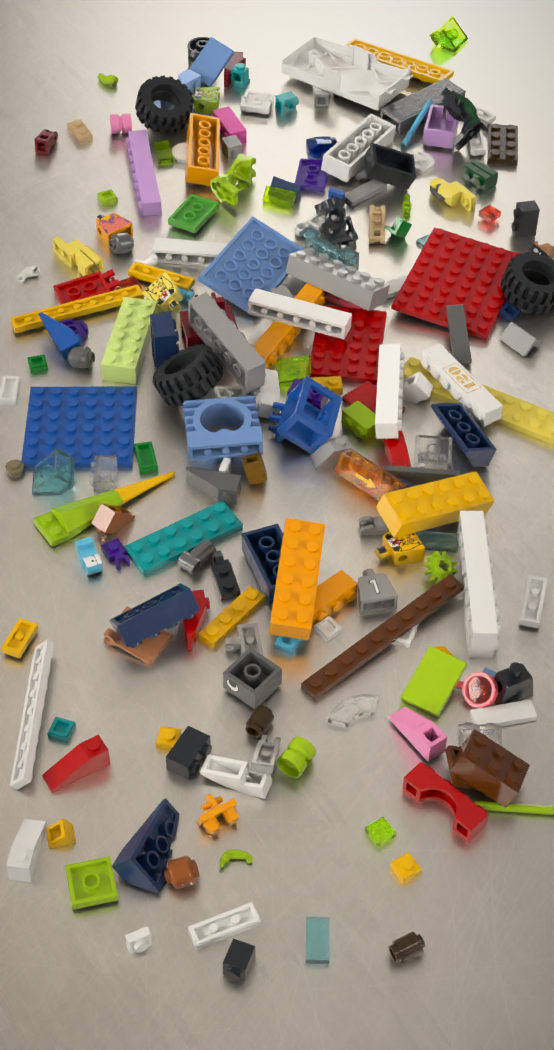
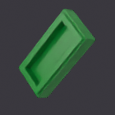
M152 441L134 444L140 474L157 472L158 465Z

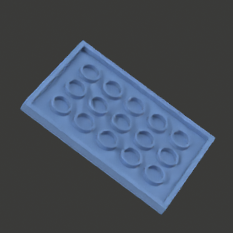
M252 216L203 271L198 281L248 313V300L255 288L270 292V289L277 288L289 275L285 273L289 255L304 248Z

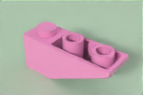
M407 707L389 716L393 724L428 762L445 752L447 736L434 722Z

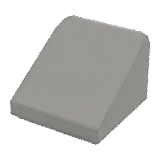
M315 89L314 107H329V93Z

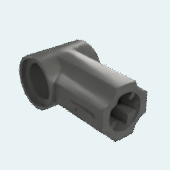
M203 540L191 552H183L177 564L195 576L201 571L203 564L214 555L213 552L216 551V548L211 541Z

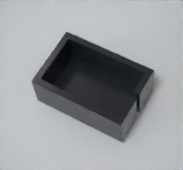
M372 143L364 155L366 178L407 190L416 179L415 161L412 154Z

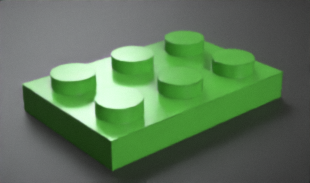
M191 194L168 218V224L197 233L217 211L219 203Z

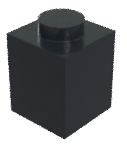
M233 938L223 961V974L231 980L245 982L255 960V946Z

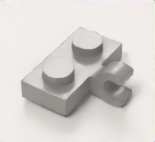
M257 623L237 625L238 638H225L226 653H233L240 649L242 655L251 647L263 655Z

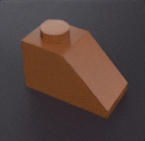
M101 503L91 524L96 526V530L101 534H116L135 518V515L122 506Z

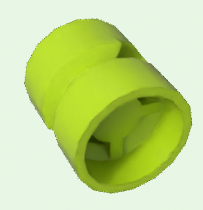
M294 737L289 743L288 749L284 750L278 758L277 765L286 775L299 778L307 768V765L315 757L316 749L312 743L303 737Z

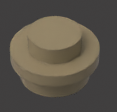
M20 460L9 461L5 466L7 473L13 477L20 476L24 470V463H21Z

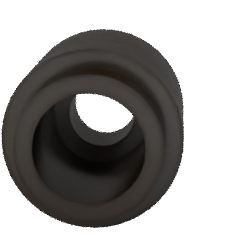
M257 706L246 722V732L255 738L264 735L274 720L272 710L267 706Z
M412 931L394 940L388 948L396 964L400 962L405 963L424 953L425 942L420 934L416 935Z

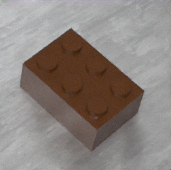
M474 729L462 744L450 772L506 808L519 793L530 765Z

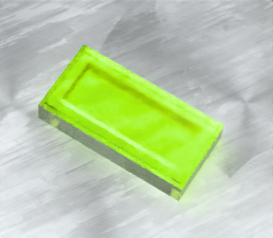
M169 140L154 142L158 164L173 163Z
M266 185L262 201L293 208L297 193Z

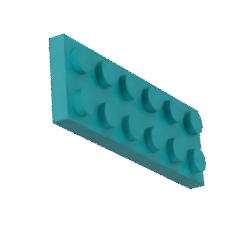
M222 500L124 547L127 550L128 557L142 575L145 576L177 561L183 552H191L203 540L215 543L242 530L243 523Z

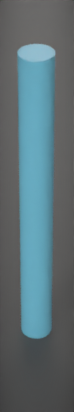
M427 100L403 139L402 147L405 148L428 112L430 105L433 104L431 100Z

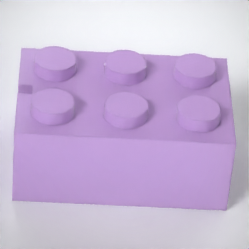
M430 105L424 128L423 145L445 149L453 148L452 140L456 136L459 121L450 116L447 109L446 118L443 121L444 106Z

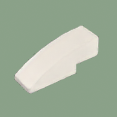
M207 755L200 770L201 775L235 791L263 799L266 798L273 782L270 773L262 774L252 771L248 762L214 755Z

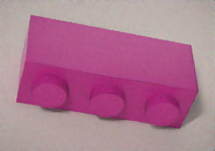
M229 106L213 110V117L220 118V133L223 137L236 135L242 144L247 143V130Z

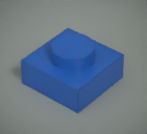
M332 187L329 189L328 199L336 197L345 199L344 191Z

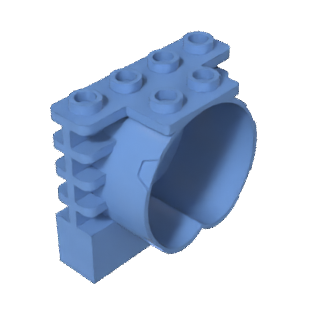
M255 396L183 402L189 461L204 460L210 464L222 463L224 458H230L231 463L242 461L244 456L259 452L263 455V437ZM223 425L238 428L234 431L221 429L217 432H210L206 430L214 426Z

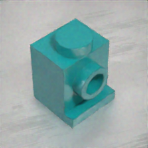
M238 63L231 69V85L244 88L251 81L249 79V68L245 67L244 63Z
M292 91L275 95V108L281 115L296 110L299 100Z

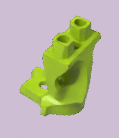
M242 153L239 154L225 174L217 176L210 181V187L220 203L228 202L234 206L238 204L239 190L252 185V178L256 177V171L252 168L256 164L255 157L252 155L245 156Z

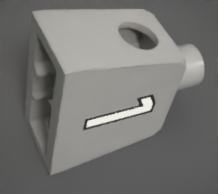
M373 569L364 570L363 576L358 578L357 587L360 615L397 609L398 594L387 575L384 573L375 574Z

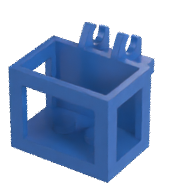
M306 376L287 395L285 404L273 403L272 408L279 409L281 413L276 414L273 412L269 415V421H275L278 425H269L268 430L276 434L274 440L279 443L286 438L310 454H313L333 435L342 398ZM310 387L330 399L321 410L307 402Z

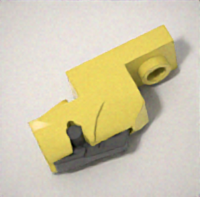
M435 178L430 182L429 190L438 200H443L451 207L461 204L469 211L475 209L477 196L459 182L455 181L449 184L440 178Z

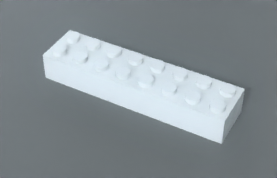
M460 511L456 536L461 583L464 585L462 595L469 659H494L495 650L499 649L498 638H501V626L497 625L499 610L495 609V606H497V594H493L495 578H491V575H493V563L489 562L491 560V548H488L490 536L489 533H486L488 520L484 519L483 511Z

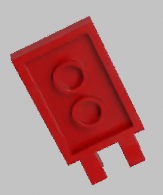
M111 269L103 274L99 271L54 285L53 288L60 304H65L118 290L120 287L117 286H120L118 279L115 280L113 277L115 273Z

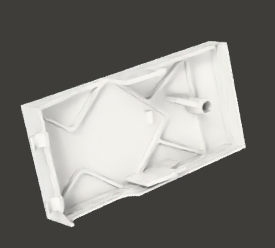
M316 36L311 37L284 57L281 62L282 74L377 111L408 87L409 79L414 75L410 76L411 65H408L407 69L380 63L376 59L375 54L369 53L356 45L349 44V46Z

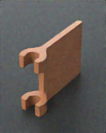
M127 606V607L122 611V613L125 612V611H127V610H129V609H131V608ZM108 628L104 633V636H106L104 642L108 645H115L150 665L172 638V635L161 630L158 636L151 639L148 637L142 640L139 646L127 648L123 645L117 633Z

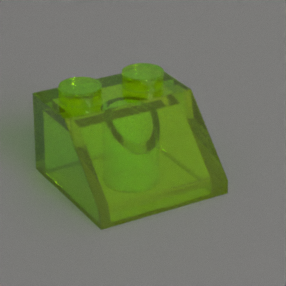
M454 16L440 23L429 35L436 47L454 53L469 39Z

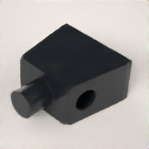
M514 662L509 668L496 673L494 679L498 685V695L494 701L495 705L518 702L533 696V678L522 663ZM492 686L488 693L489 696L492 694Z

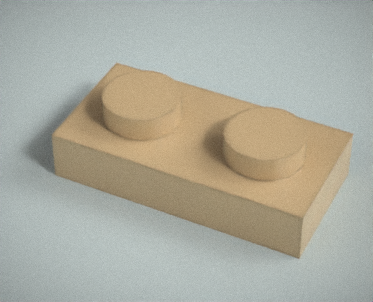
M74 120L67 123L69 131L79 144L93 140V135L82 120Z

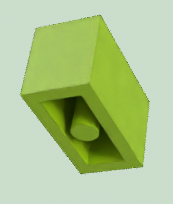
M356 401L342 410L341 423L344 427L355 433L357 437L367 442L376 436V414L365 405Z

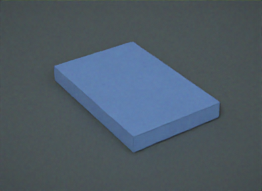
M210 37L190 67V70L201 75V83L212 87L235 51L215 38Z

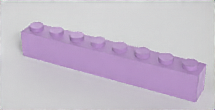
M146 130L128 131L126 146L131 164V172L133 173L139 211L142 210L143 217L162 215L161 199Z

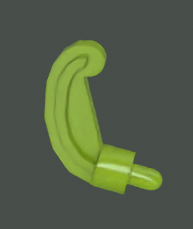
M230 849L222 854L219 866L222 868L224 865H227L230 859H243L248 864H251L253 857L245 851Z

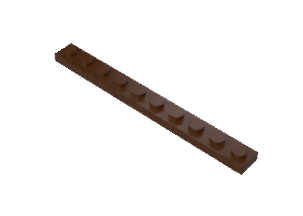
M449 574L303 681L301 688L314 700H317L395 642L397 638L403 636L464 590V585Z

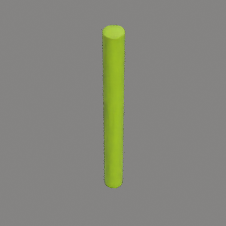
M474 801L476 805L482 806L486 811L554 815V806L509 803L505 808L497 802Z

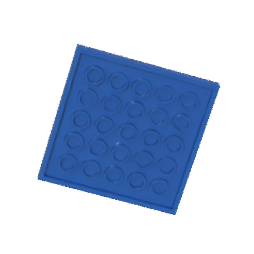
M137 386L31 387L21 463H24V468L133 467Z

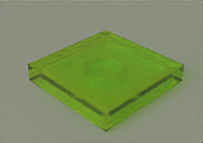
M311 355L277 359L276 371L278 373L279 387L291 386L295 379L303 380L306 376L310 377Z

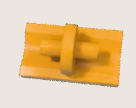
M211 794L205 796L206 803L201 805V809L203 812L208 809L210 811L200 815L199 820L196 822L199 827L204 826L211 835L221 828L216 818L223 816L227 825L237 821L239 816L235 808L237 805L235 798L218 806V804L223 802L221 796L215 799Z

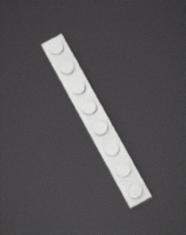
M48 639L34 648L10 787L16 790L29 784L33 777L32 770L36 759L35 753L39 741L38 735L42 723L41 717L45 706L44 699L48 688L47 681L53 657L54 643Z

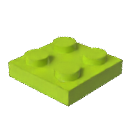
M110 856L65 865L73 910L118 901Z

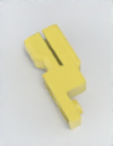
M58 236L52 239L54 252L71 268L78 266V272L83 276L99 271L102 273L105 270L104 260L89 246H84L78 239L69 244L62 241Z

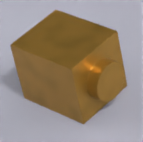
M260 452L242 457L243 468L249 485L259 484L267 480V470Z

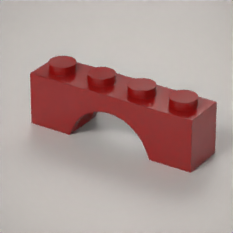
M420 762L404 776L402 789L418 802L429 799L439 800L451 808L454 813L452 829L469 843L487 826L489 814L486 810L471 801L465 793L453 787L450 781L439 776L432 767Z

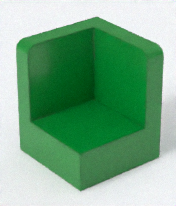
M397 216L392 227L385 225L384 228L392 234L405 239L412 224Z

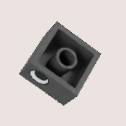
M251 647L223 672V688L253 709L259 706L282 684V668Z

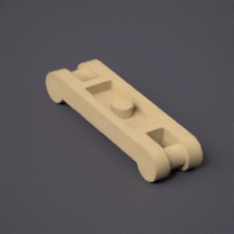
M369 205V244H374V242L385 244V205L380 207Z

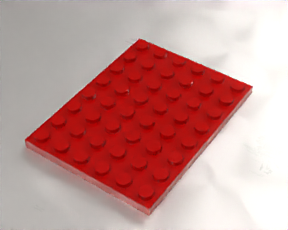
M434 227L393 301L391 309L449 328L446 305L463 304L468 334L487 340L498 318L499 310L506 301L501 290L502 277L510 260L519 253Z

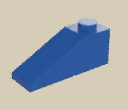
M42 312L39 313L43 325L64 360L68 359L69 351L73 347L81 346V343H83L79 334L75 335L73 330Z

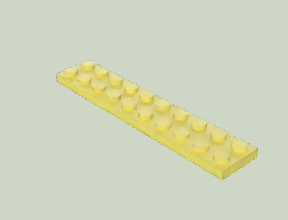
M410 357L404 364V379L421 372L433 385L431 397L446 403H460L454 399L447 389H444L437 379L433 378L427 369L423 368L421 360ZM483 385L503 405L502 417L495 421L496 423L554 445V412Z

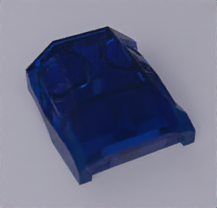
M314 136L306 139L307 151L312 158H320L322 153H326L337 143L336 138L332 136Z

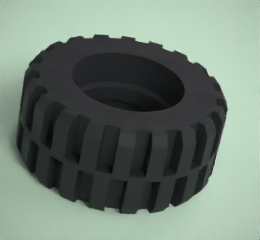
M165 75L155 76L152 79L146 80L140 86L135 105L136 115L147 129H152V132H160L163 135L164 133H168V135L173 134V132L177 133L184 129L189 122L190 113L193 111L194 97L190 89L185 84H182L179 79L175 80L173 77H165ZM164 100L170 102L176 108L164 110L157 107L153 102Z
M526 252L518 254L510 260L501 280L502 293H504V297L507 300L509 299L510 304L517 306L519 310H525L527 313L533 312L534 314H546L554 310V259H550L544 254L539 255L536 252L533 254Z
M197 344L187 347V349H182L177 354L170 356L168 360H165L157 368V371L154 372L153 385L167 405L173 407L183 406L184 401L198 400L204 394L209 393L220 382L221 377H223V367L211 347L205 344Z

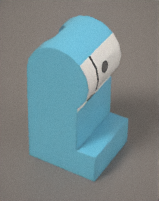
M92 536L75 541L76 554L86 574L89 576L103 571L102 562L94 546Z

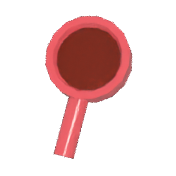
M484 672L470 674L464 682L458 681L455 687L462 690L464 699L469 705L477 708L492 705L498 695L496 680Z

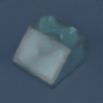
M57 448L34 466L32 494L35 496L62 495L67 490H70L74 485L75 458Z

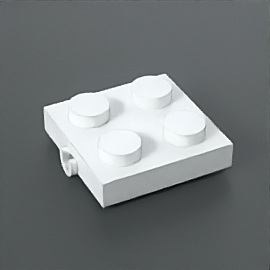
M246 89L244 96L242 95L240 110L269 114L274 103L275 93Z

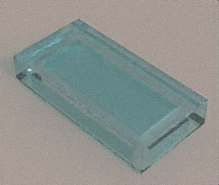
M429 531L418 532V538L424 545L425 550L456 552L457 534Z
M306 917L307 964H329V917Z

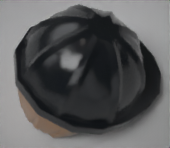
M530 241L528 242L530 245L528 252L531 254L536 252L539 255L544 254L550 259L554 258V247L549 243L539 245L538 241L534 244Z

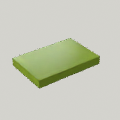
M429 646L401 695V700L438 718L466 669L467 663Z

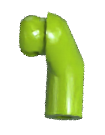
M99 73L97 76L105 85L117 84L119 81L115 75L105 76L103 73Z

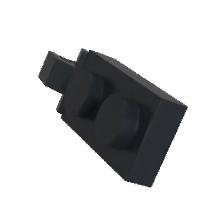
M221 550L214 551V562H211V571L221 600L239 596L240 588L231 563L228 559L224 560Z

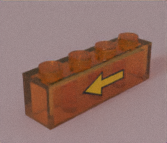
M350 449L340 453L335 472L343 479L354 484L356 488L366 492L370 497L380 501L385 493L407 488L408 485L355 450Z

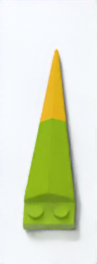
M175 471L51 508L50 512L34 517V524L51 547L67 542L91 525L101 503L121 506L139 494L174 477Z

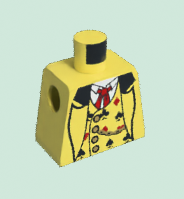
M166 272L142 293L148 300L157 301V308L164 313L170 310L178 312L181 309L179 302L183 299V296L175 282Z

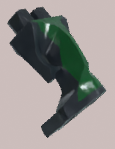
M445 88L441 92V95L444 97L442 102L445 108L455 120L464 122L461 132L452 140L459 151L472 138L478 137V133L483 128V123L477 115V109L468 98L453 90L450 91L449 88Z

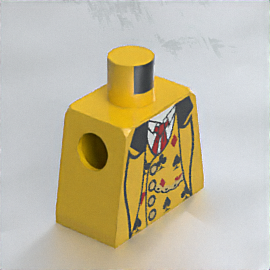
M387 532L383 535L382 547L376 548L375 552L379 560L388 557L394 566L424 561L425 547L416 533L394 538L391 532Z

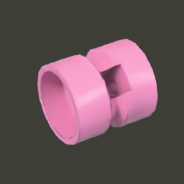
M131 113L122 114L121 117L118 114L110 115L111 134H120L121 131L126 134L128 131H132Z

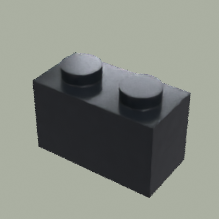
M535 200L516 202V208L513 210L514 222H512L511 228L517 238L536 236L540 209Z
M187 726L166 756V769L189 780L193 773L196 774L204 757L207 758V755L211 753L210 735Z

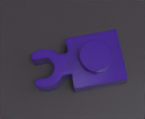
M118 538L101 545V551L109 563L115 561L117 570H121L120 563H126L128 567L130 566L127 550Z

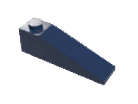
M166 798L161 801L125 845L112 865V868L126 883L155 893L160 891L166 880L164 871L168 870V858L172 857L173 850L170 847L172 838L176 836L180 815Z

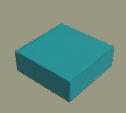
M55 717L47 733L48 738L68 743L76 727L75 722Z

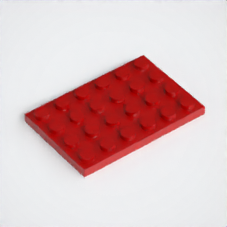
M326 305L325 307L351 313V328L345 339L315 332L308 377L341 376L344 382L364 383L368 380L372 384L377 385L379 345H383L387 312Z

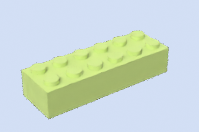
M123 298L101 362L103 381L137 384L151 340L150 314H158L157 301Z

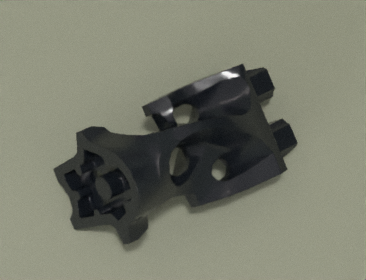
M339 197L327 199L314 206L317 216H325V223H322L325 248H330L332 255L341 254L342 245L346 246L347 252L355 251L357 249L356 241L359 239L353 227L352 218L350 216L346 217L344 209L345 199ZM332 215H335V216L338 217V221H337V222H334V221L331 219V216H332ZM328 228H330L333 231L332 234L329 233Z

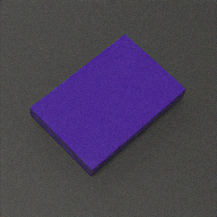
M300 158L294 183L301 186V191L325 192L328 173L321 170L323 160Z

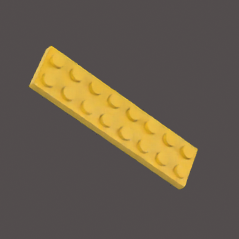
M356 38L345 44L346 46H349V44L356 45L369 53L375 54L376 59L386 65L400 69H407L408 65H411L410 76L414 74L412 78L415 77L422 82L434 84L445 78L449 80L454 75L453 70Z

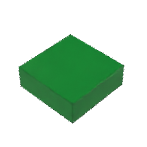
M44 354L27 357L31 373L48 370Z

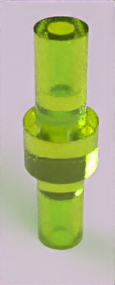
M409 194L404 195V202L402 203L404 218L410 217L412 209Z

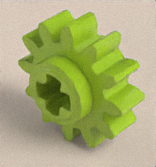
M435 551L433 555L430 554L426 557L428 562L424 563L423 566L428 568L424 574H430L429 582L435 579V584H437L449 574L455 578L454 575L459 571L454 569L458 562L451 561L453 555L447 557L446 551H443L441 554L439 551Z

